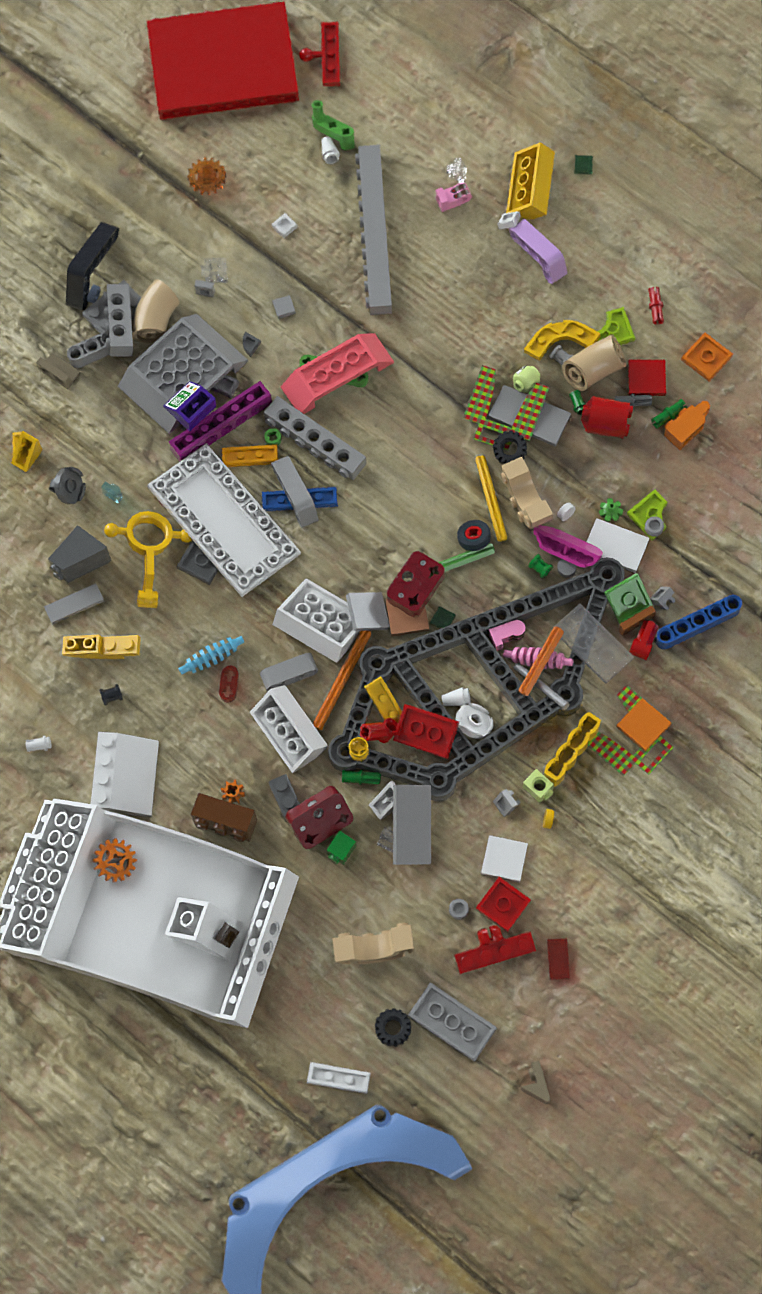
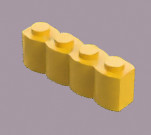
M590 712L582 716L578 727L570 732L567 742L559 747L556 757L551 759L545 767L544 776L554 784V787L564 780L566 771H569L575 765L577 756L586 750L588 741L592 740L599 731L601 719Z

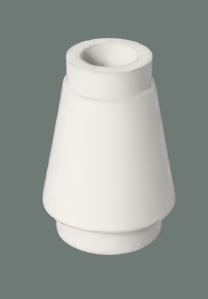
M324 137L321 140L322 158L327 164H334L339 160L340 153L332 139Z
M462 687L442 695L443 706H463L471 703L469 689Z

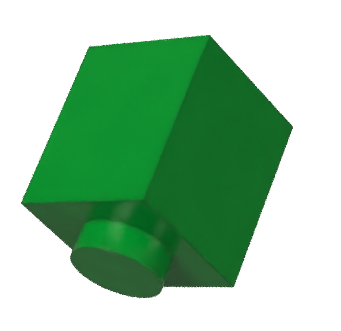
M339 831L326 850L327 855H329L328 859L335 864L341 863L344 865L356 848V841Z

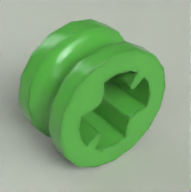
M271 428L265 432L266 444H277L279 446L282 441L280 431ZM273 435H276V440L270 441L269 436L273 437Z

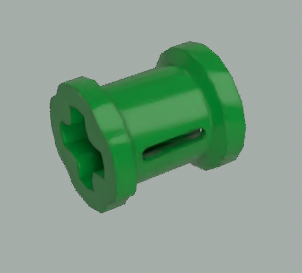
M537 554L528 565L530 569L533 568L538 572L542 579L553 569V565L541 559L540 554Z

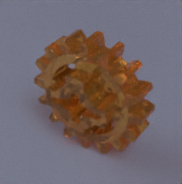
M204 157L202 162L200 159H197L198 164L192 163V169H188L189 175L187 177L190 187H194L195 192L200 190L201 195L204 192L210 195V191L216 194V189H222V184H226L225 178L227 175L224 165H220L219 160L214 162V158L207 161V158Z

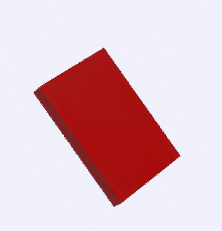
M404 704L398 722L399 731L394 735L393 741L448 759L460 722Z

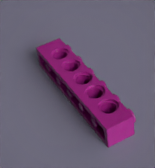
M261 381L257 382L206 416L191 431L185 430L170 440L169 445L172 453L180 462L206 443L210 446L267 408L272 403L270 392Z

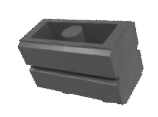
M284 774L269 781V786L286 822L285 814L300 803L287 774Z

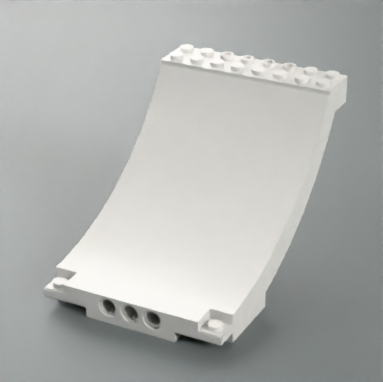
M53 799V801L44 800L32 834L25 833L0 899V908L3 909L0 917V950L15 956L47 963L123 986L218 1022L248 1028L299 876L286 868L265 865L215 844L149 822L109 812L97 805ZM117 838L118 843L125 840L124 846L131 845L129 850L130 852H136L132 858L137 859V862L132 863L136 869L129 870L131 873L130 877L124 875L125 880L120 881L118 878L117 882L113 883L112 878L105 881V875L98 876L100 870H94L97 863L92 862V860L98 857L94 852L96 850L101 851L98 847L100 844L106 846V840L112 843L113 839ZM116 848L117 851L124 853L121 849ZM106 851L103 854L102 861L106 859ZM113 857V859H111V861H109L108 864L117 863L120 859H122V857ZM125 860L123 864V870H125L127 866V860ZM105 868L110 873H114L113 870ZM225 922L240 931L230 948L214 940Z

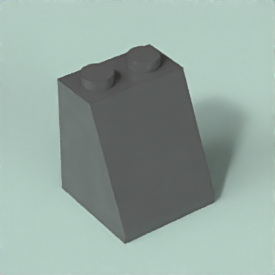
M77 525L48 560L51 565L50 568L54 572L53 575L58 580H65L69 583L110 563L111 557L107 546Z

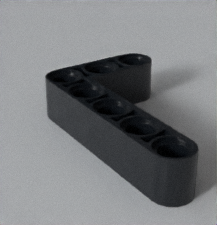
M100 222L70 262L66 282L67 306L82 311L86 309L88 305L90 276L116 242L119 235V227Z

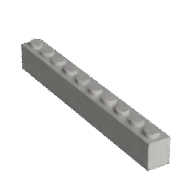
M380 145L358 146L359 153H356L355 156L356 164H360V169H356L357 180H361V185H358V196H362V201H359V212H363V217H360V228L364 227V233H361V242L365 244L366 248L362 249V257L367 262V265H363L364 276L368 277V281H364L365 292H369V297H365L366 308H370V315L392 314Z

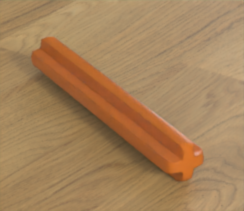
M555 626L552 629L519 688V692L522 695L528 696L564 633L561 628Z

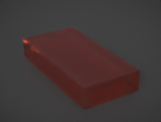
M567 938L547 939L549 980L570 979Z

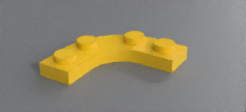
M563 320V322L554 324L551 322L535 333L524 348V353L540 361L549 347L555 342L570 340L587 348L596 343L601 334L587 325L573 320Z

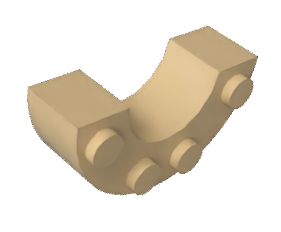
M520 457L501 465L503 473L500 474L502 482L507 484L511 498H509L513 508H517L520 522H525L526 526L532 529L553 520V513L546 500L542 501L538 495L530 471L523 458Z
M399 923L396 925L397 927H393L391 930H384L378 935L373 933L363 934L362 936L350 935V933L339 934L337 938H332L335 962L350 965V961H357L358 965L405 957V952L408 951L411 954L415 950L411 924Z

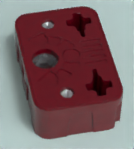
M413 552L387 589L388 602L411 617L419 616L439 585L443 582L445 578L444 566L422 552ZM409 577H410V578H411V581L408 580V581L406 582V581L404 580L405 578H409Z
M334 786L324 788L285 814L286 821L293 830L296 839L305 849L313 848L350 825L354 820L344 797Z

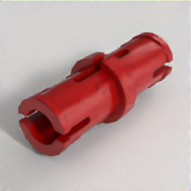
M650 287L648 292L652 322L657 325L658 321L659 325L664 323L660 288L655 287L656 291H654V287Z

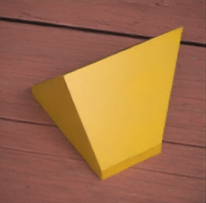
M24 431L14 432L11 464L27 472L43 450L39 440Z

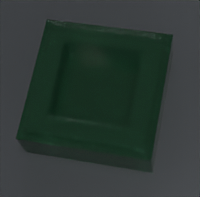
M575 155L574 174L592 175L593 156Z
M439 606L430 624L439 629L452 625L456 614Z

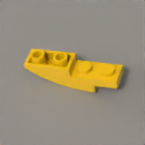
M99 634L63 636L62 655L88 659H124V656H140L141 637L139 635L102 637Z

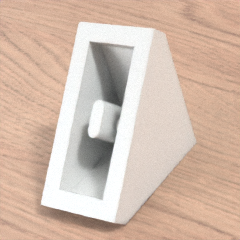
M390 781L369 804L380 820L393 812V785H395L393 781Z

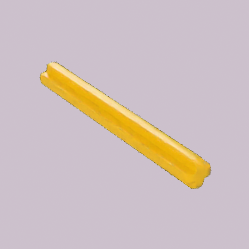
M484 455L477 456L475 461L497 541H506L507 534L486 457Z

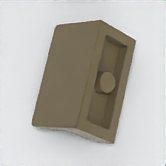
M51 353L46 360L40 357L36 362L39 371L66 389H69L80 375L78 369L54 353Z

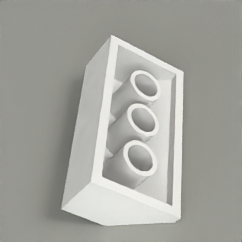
M285 685L270 689L250 711V714L292 773L316 759L328 747Z

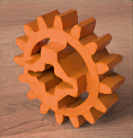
M117 838L113 839L112 843L106 840V846L100 844L98 847L101 851L96 850L94 852L98 856L92 860V862L97 863L94 870L99 869L100 873L98 876L105 875V881H108L110 878H112L113 883L117 882L118 878L120 881L125 880L124 875L127 877L131 876L129 870L136 869L132 865V863L137 862V859L132 858L136 852H130L131 845L124 846L125 840H122L120 843H118ZM116 848L121 849L124 853L117 851ZM106 851V859L102 861L103 854ZM113 857H122V859H120L117 863L108 864V862L111 861ZM125 860H127V866L125 870H123V864ZM105 868L113 870L114 873H110Z

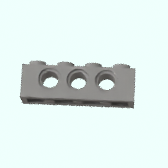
M107 284V292H103V302L107 303V307H104V318H108V323H105V334H109V338H106V349H110V357L132 356L133 340L129 284Z

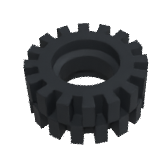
M509 430V432L504 431L502 435L499 434L498 438L494 440V454L501 464H506L520 457L523 460L525 459L527 444L524 437L518 432H513V430ZM507 442H514L518 449L515 454L507 455L503 451V446Z
M392 1008V1010L386 1009L385 1012H381L380 1016L376 1018L375 1033L378 1040L389 1047H398L397 1045L404 1044L411 1034V1021L408 1015L400 1009L396 1010V1008ZM391 1020L398 1021L401 1025L400 1032L396 1035L388 1034L385 1030L387 1022Z

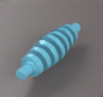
M242 636L236 639L226 638L228 642L226 644L224 640L219 641L220 647H218L216 642L212 643L214 650H211L209 645L205 646L206 654L201 649L199 650L201 657L198 658L195 653L192 655L193 661L188 658L186 659L187 663L178 668L181 675L188 671L195 673L196 667L200 671L204 670L202 664H205L207 668L211 667L210 660L214 665L218 664L217 656L220 661H223V653L229 657L231 655L229 650L232 649L234 653L237 651V646L245 643Z

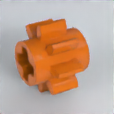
M236 780L233 783L226 781V787L221 788V792L225 793L222 796V800L228 799L230 803L237 802L239 804L240 797H245L244 792H240L244 788L243 784L238 786ZM230 790H233L234 792L236 791V794L233 795V794L230 793L229 791H230Z

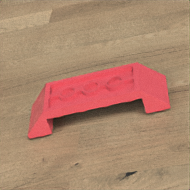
M375 333L358 334L295 369L281 385V389L292 406L305 414L315 408L316 400L374 367L379 372L393 364L394 361Z

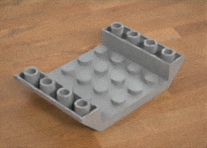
M198 314L182 317L129 365L118 388L170 434L181 423L163 406L189 381L201 385L209 391L228 372L232 370L236 373L248 362V359Z

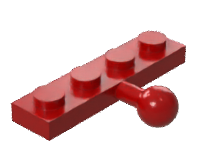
M321 22L322 51H312L309 48H303L299 52V57L303 62H309L312 58H322L323 87L340 86L339 22Z

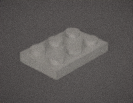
M123 280V281H121L119 284H128V283H127L125 280ZM129 286L132 320L141 297ZM103 296L82 312L83 317L99 333L105 332V323H108V318H104V307H107V303L103 302Z

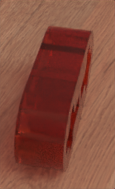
M232 665L222 669L219 696L226 703L236 699L239 672ZM229 671H233L235 675L231 677V682H228V677L225 675L229 674ZM227 686H230V691L233 693L229 694V697H225L223 693L227 691Z

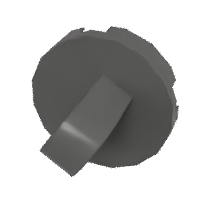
M65 467L58 471L55 479L51 480L49 490L56 493L62 503L75 504L83 499L86 483H83L81 478L83 474L78 468Z

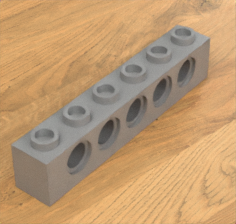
M277 396L264 411L265 422L270 427L274 428L275 426L283 436L291 437L299 447H305L312 456L324 460L328 467L337 469L344 478L354 480L366 466V456ZM284 417L289 418L287 421H281ZM296 428H303L302 431H295ZM311 438H318L315 442L310 441ZM326 448H332V449H333V450L330 451V452H326V451H325ZM341 458L348 459L346 462L339 461Z

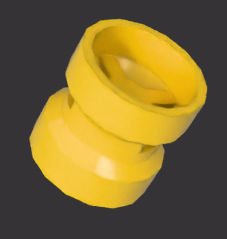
M356 737L350 741L349 753L353 760L363 761L368 757L369 747L365 739Z

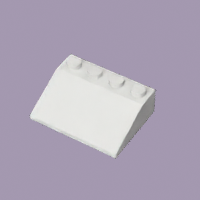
M305 579L277 609L273 621L275 627L336 663L347 652L360 631H354L348 603L308 579Z
M98 732L91 804L97 805L103 810L121 815L152 817L159 741L120 733Z

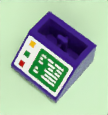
M189 381L163 407L188 431H191L216 408V399L204 387Z

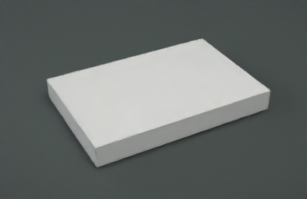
M597 518L587 540V543L598 547L603 552L601 558H614L621 563L624 569L634 573L638 569L649 542L648 537Z

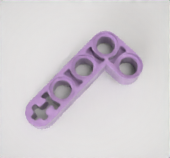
M523 219L517 223L516 227L509 229L513 240L542 266L543 274L550 284L567 275L563 254L527 220Z

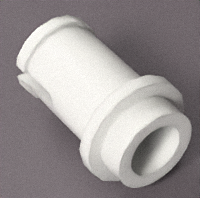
M43 736L38 739L26 740L27 752L43 749L48 751L51 748L50 737Z

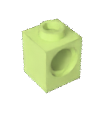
M537 769L523 782L522 788L539 803L543 799L548 800L554 793L552 791L554 784ZM536 784H542L545 787V789L542 791H538L534 788V786Z

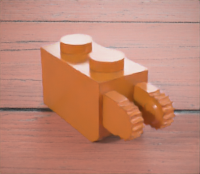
M702 401L695 407L691 405L687 409L683 408L675 420H670L666 424L664 436L681 450L704 429L705 417L709 414L710 403Z

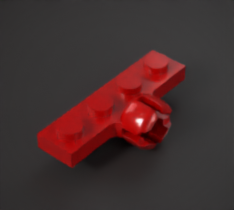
M493 925L489 926L492 937L489 938L487 929L479 930L477 933L480 942L478 947L454 954L459 974L535 952L536 948L531 932L528 931L504 938L500 927Z

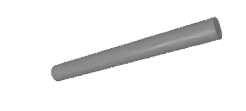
M516 663L514 666L517 672L526 677L529 671L520 663ZM537 679L535 686L563 709L569 707V703L540 679Z

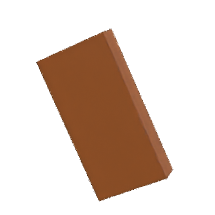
M649 606L620 623V634L624 636L641 626L644 620L649 621L654 618L656 613L654 607Z

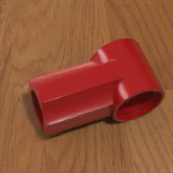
M644 620L637 638L633 640L629 654L647 661L659 626L652 621Z
M387 718L384 722L366 723L360 727V736L366 741L378 740L382 743H388L399 731V725L392 718Z

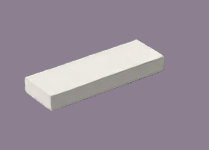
M310 1062L307 1083L367 1094L371 1073Z

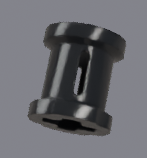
M115 684V687L106 690L100 689L105 706L109 702L123 700L119 684Z

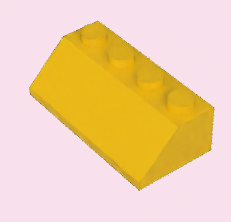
M537 143L514 153L506 213L518 211L521 218L532 220L547 215L555 151L543 143Z

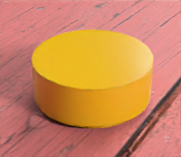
M546 809L543 828L550 829L553 825L554 810Z

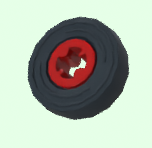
M470 520L459 527L457 539L463 549L479 551L489 544L491 531L485 522Z

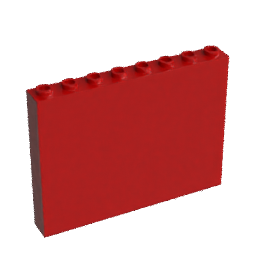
M285 1L146 20L160 120L299 101Z

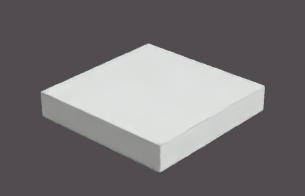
M489 835L481 875L495 878L501 877L505 880L520 883L528 843Z

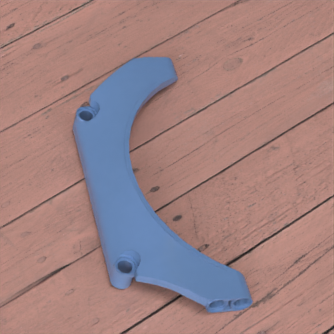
M375 1105L233 1193L228 1201L233 1215L228 1217L222 1282L228 1293L261 1294L264 1261L278 1226L292 1206L309 1189L325 1178L353 1166L383 1161L404 1162L423 1166L452 1180H456L472 1170L469 1161L453 1135L422 1124L399 1113L390 1115L385 1107ZM376 1111H384L382 1120H375L374 1114ZM236 1198H241L244 1200V1204L240 1208H235L233 1201Z

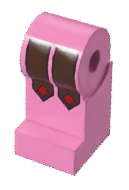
M459 183L454 187L444 190L443 188L436 190V201L441 212L460 206L472 198L466 183Z
M513 620L489 629V637L497 651L503 649L504 643L512 640H521L525 635V624L520 620Z

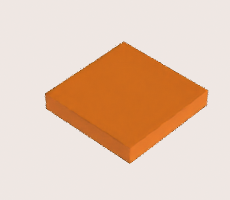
M704 333L681 357V360L710 382L733 357V353L707 333Z
M642 698L622 718L616 727L646 752L671 726V722Z

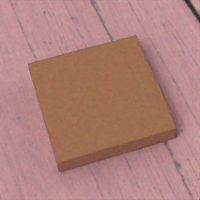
M385 599L392 637L429 631L426 607H424L419 616L411 617L404 611L391 605Z

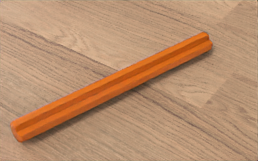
M361 631L313 722L317 730L323 729L371 636V631Z

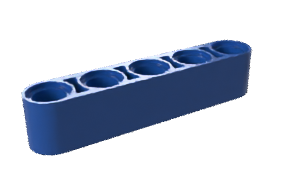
M729 595L662 627L657 632L656 645L660 649H669L736 617L742 607L741 598L737 595ZM733 603L737 608L732 609L728 604ZM716 611L720 614V616L715 617L711 614V612ZM699 619L703 624L697 625L694 620ZM682 627V628H684L687 632H685V633H680V632L677 630V628ZM663 635H665V636H667L670 640H668V641H663V640H661L660 637L663 636Z

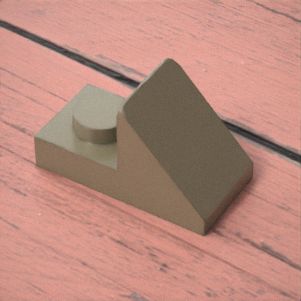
M540 1061L532 1062L531 1069H528L531 1081L535 1080V1083L522 1086L521 1091L544 1104H549L550 1096Z

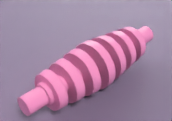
M515 647L513 651L504 650L503 656L511 658L514 663L532 667L542 648L537 647L535 649V647H530L528 649L527 647H522L520 649V647ZM553 651L544 669L548 667L549 669H554L555 667L562 669L564 665L573 666V659L565 658L563 653H558L557 655V652Z

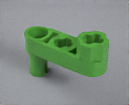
M319 100L314 101L311 104L313 127L319 132L339 141L342 150L353 149L355 147L353 128L325 115L323 102Z

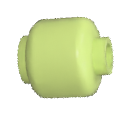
M523 366L513 375L515 389L519 392L529 393L535 383H540L539 371L533 366Z

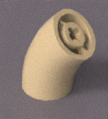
M155 279L150 284L136 307L132 322V338L136 341L156 342L166 333L169 318L180 304L176 294L161 280Z
M610 335L566 360L562 365L564 377L573 388L584 391L606 376L626 367V360L614 335Z

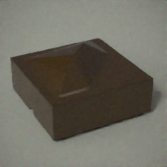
M225 922L214 940L230 948L240 931Z

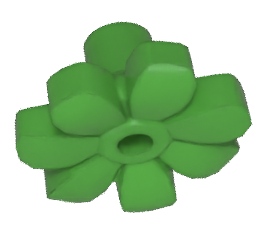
M612 498L607 499V503L602 502L600 504L601 510H599L600 516H605L604 520L606 522H610L611 518L613 521L619 520L618 515L623 514V509L619 508L621 503L619 501L613 503Z

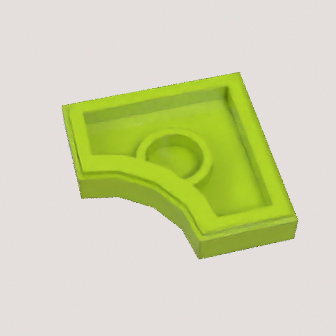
M624 307L607 311L606 324L601 330L597 331L601 334L598 341L614 335L620 345L634 342L635 336Z
M654 489L627 512V515L651 540H654L657 536H650L646 533L645 523L650 517L662 519V511L668 502Z

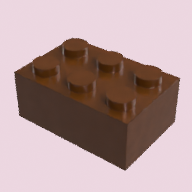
M198 793L191 812L196 828L203 831L210 829L215 831V834L223 837L226 835L233 836V839L238 842H250L257 823L255 810Z

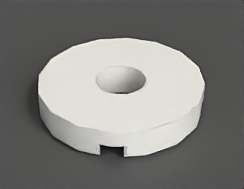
M469 703L468 705H463L456 714V721L460 722L458 727L469 737L481 739L488 736L493 729V719L488 715L489 712L478 704ZM471 718L476 719L478 723H475Z

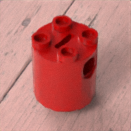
M593 396L583 406L581 422L586 433L623 439L629 433L630 424H627V418L631 419L633 406L630 405V402H620Z

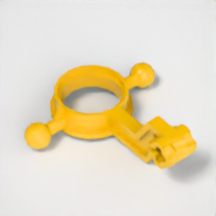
M151 511L139 512L133 515L128 521L126 528L118 527L114 523H108L104 527L107 537L113 538L118 534L124 535L132 550L140 555H144V581L142 590H138L137 593L138 607L157 608L158 593L153 591L155 575L154 556L162 553L173 538L189 543L192 541L191 537L184 529L173 531L171 524L165 517ZM139 524H153L162 530L165 539L156 546L143 545L134 537L133 529Z

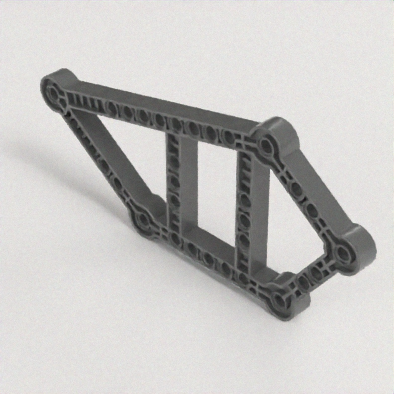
M601 558L591 567V571L390 649L381 646H373L366 649L360 658L362 680L343 733L332 739L329 744L328 754L332 766L340 772L343 770L355 771L358 768L368 772L381 773V776L409 785H431V800L442 802L454 794L456 783L558 714L570 716L580 709L583 700V689L580 681L608 603L604 592L624 580L625 572L621 563L614 558ZM608 574L612 578L604 579L602 575ZM591 595L569 657L573 660H581L582 664L576 665L573 663V666H566L563 677L555 680L550 686L559 696L564 693L570 696L566 700L569 703V707L563 709L548 696L536 703L530 694L528 696L522 695L519 692L521 682L485 636L489 634V629L513 620L524 621ZM539 601L541 605L534 606L532 602ZM516 608H521L524 610V612L516 613L514 610ZM504 615L506 616V619L499 620L497 619V616ZM484 621L487 622L489 625L486 627H481L479 623ZM464 628H468L471 630V632L468 634H464L461 632V630ZM451 635L453 639L447 641L444 639V636ZM433 642L435 646L429 648L426 646V643ZM586 642L588 646L583 648L579 646V643ZM464 643L518 713L517 717L474 746H472L458 727L450 750L455 759L447 764L434 763L425 767L369 749L368 757L363 761H355L350 755H341L342 751L349 750V743L352 739L361 737L360 727L368 722L374 705L364 686L380 676L384 682H387L394 673L420 709L432 713L440 712L442 716L452 719L413 666V663ZM410 649H416L418 651L416 654L413 655L408 653ZM486 655H492L494 659L488 661L484 659V657ZM376 662L382 664L380 668H374L372 665ZM497 670H503L505 674L499 676L495 672ZM508 685H514L516 689L510 691L506 687ZM367 697L370 700L367 703H361L360 699ZM423 697H429L431 701L428 703H424L421 701V699ZM356 715H362L364 717L361 721H356L353 719ZM537 715L539 719L532 721L529 719V716ZM519 725L523 727V730L517 732L513 727ZM505 736L508 740L506 742H499L497 738ZM483 747H490L492 751L484 753L481 749ZM472 757L476 762L468 764L465 760ZM384 761L388 763V766L380 768L378 764ZM404 767L407 771L404 774H399L396 770ZM436 779L444 781L440 786L435 785L433 782Z

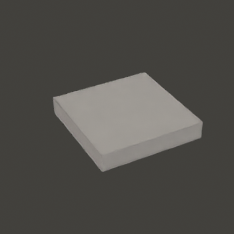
M382 592L348 593L346 595L354 631L387 630L390 628Z

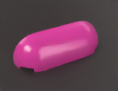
M543 525L534 528V535H536L539 547L542 550L576 566H592L603 555V552L598 547L559 529Z

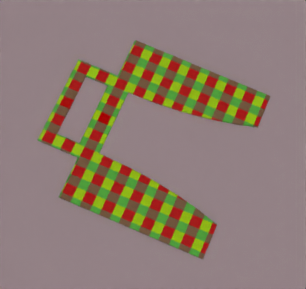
M482 365L463 416L464 419L479 423L474 440L493 446L494 440L480 436L483 427L500 433L513 430V432H518L524 439L530 441L549 387L535 383L520 407L511 428L486 419L493 395L496 369ZM507 442L503 449L508 451L511 442Z
M628 685L617 694L628 711L642 699ZM600 732L592 740L588 741V747L622 776L634 764L638 765L649 775L674 748L662 736L646 752L640 748L634 755ZM659 741L666 748L647 767L641 760Z

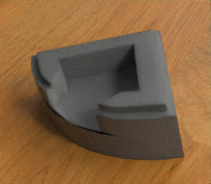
M245 332L243 335V348L252 357L261 344V340Z

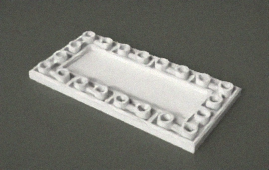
M207 443L147 485L148 489L241 597L301 554V551Z

